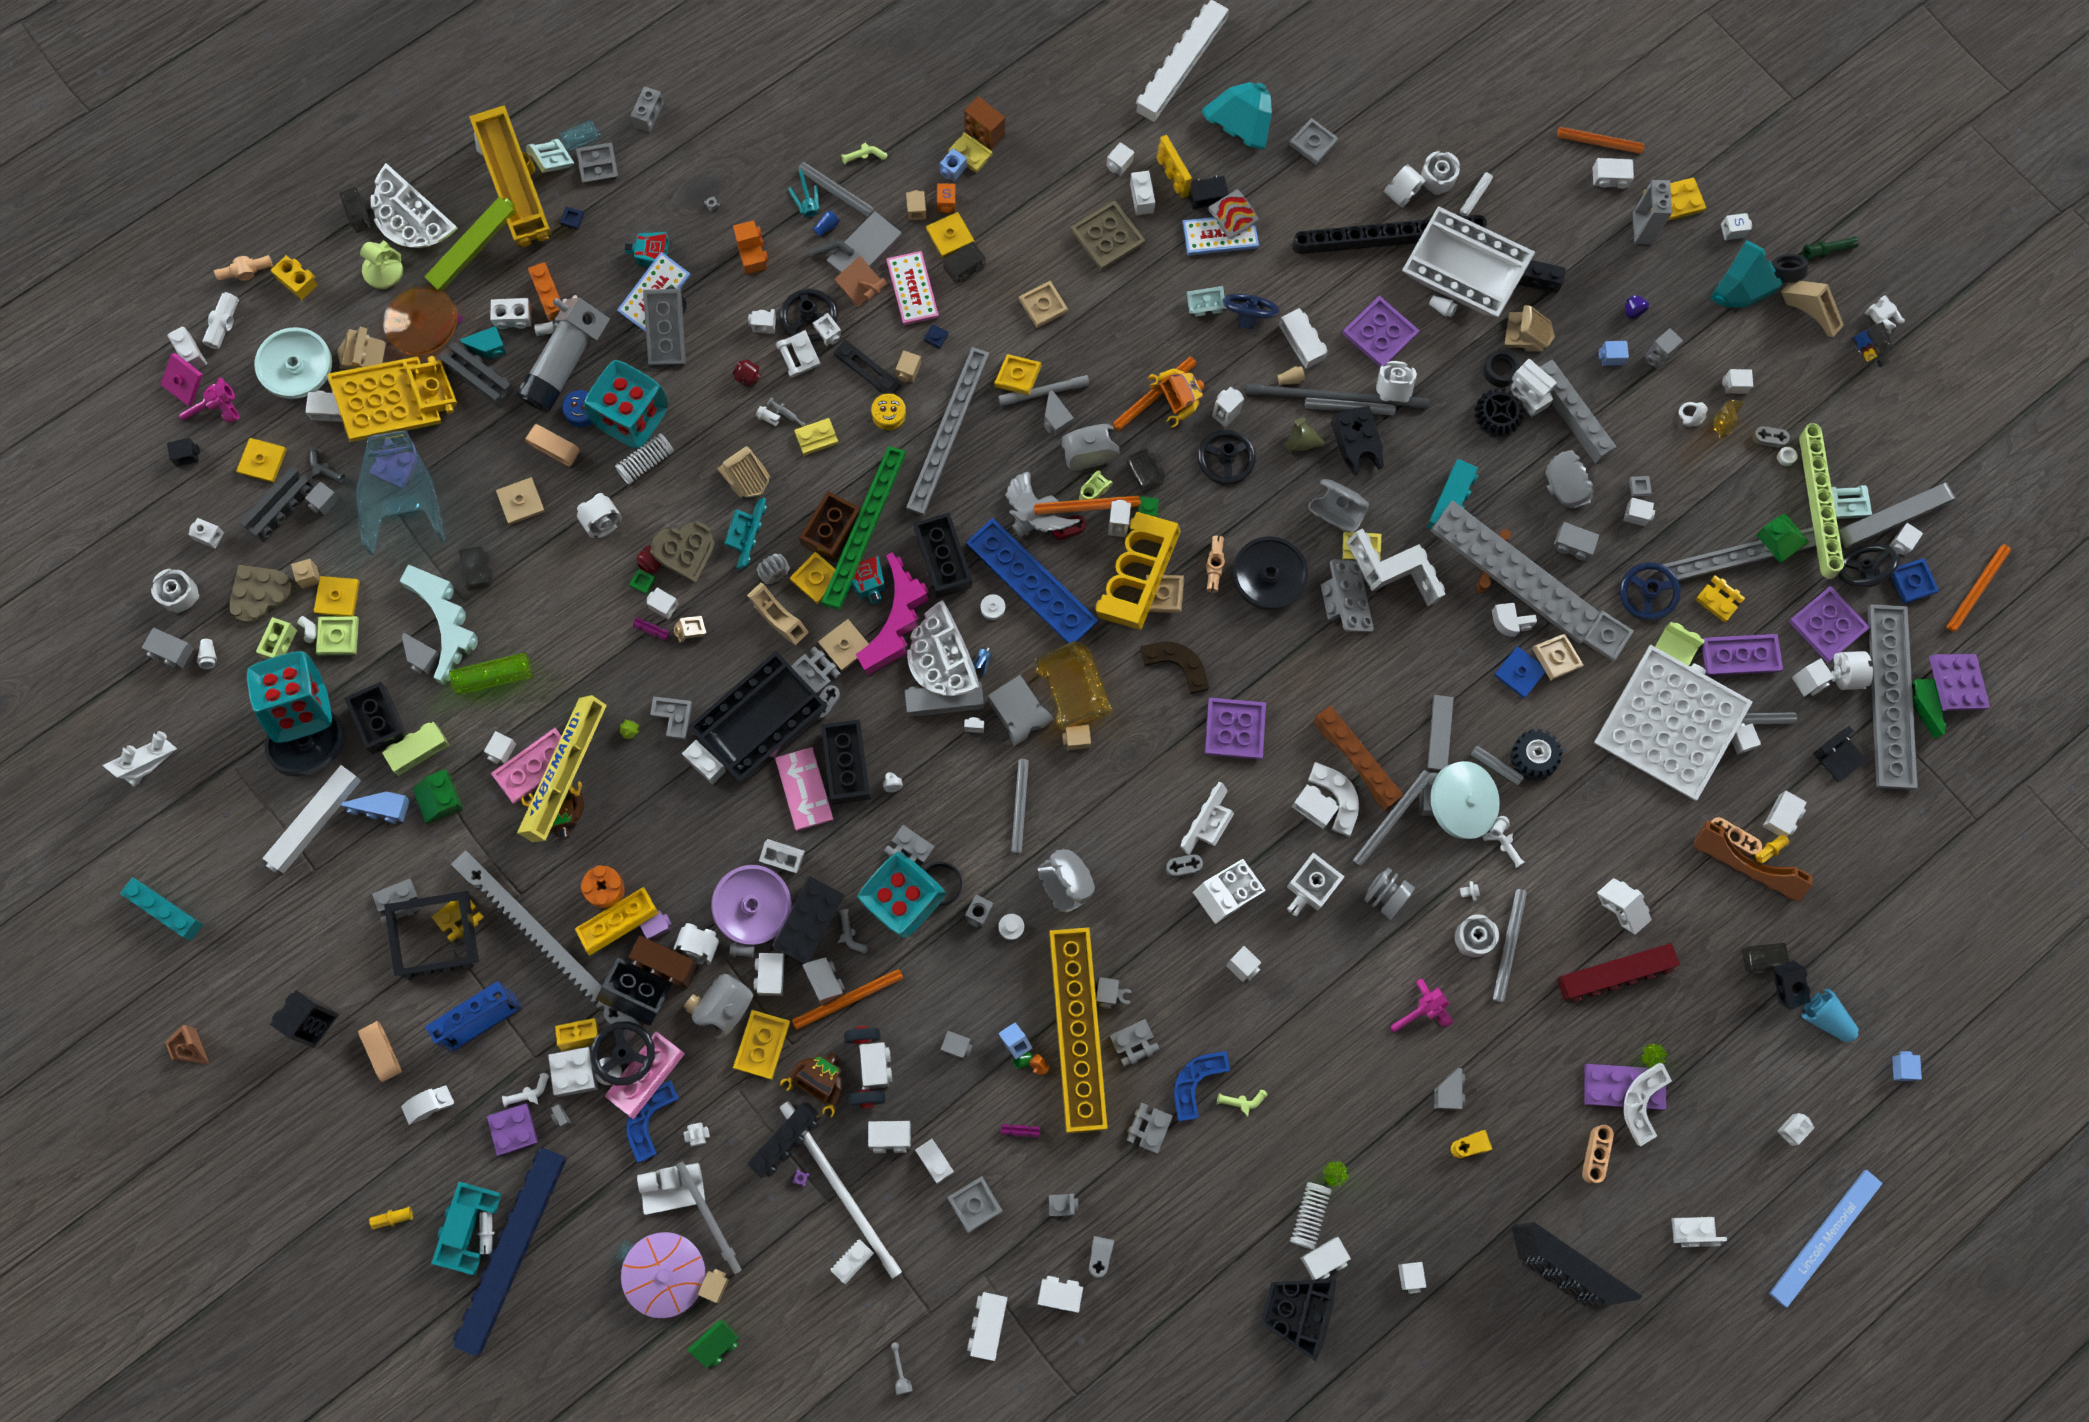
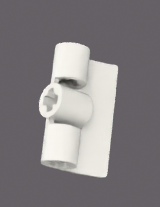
M700 1164L685 1165L705 1201ZM676 1166L637 1176L645 1215L696 1204Z

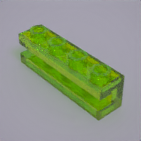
M526 652L449 670L452 689L457 695L534 677L531 661L527 657Z

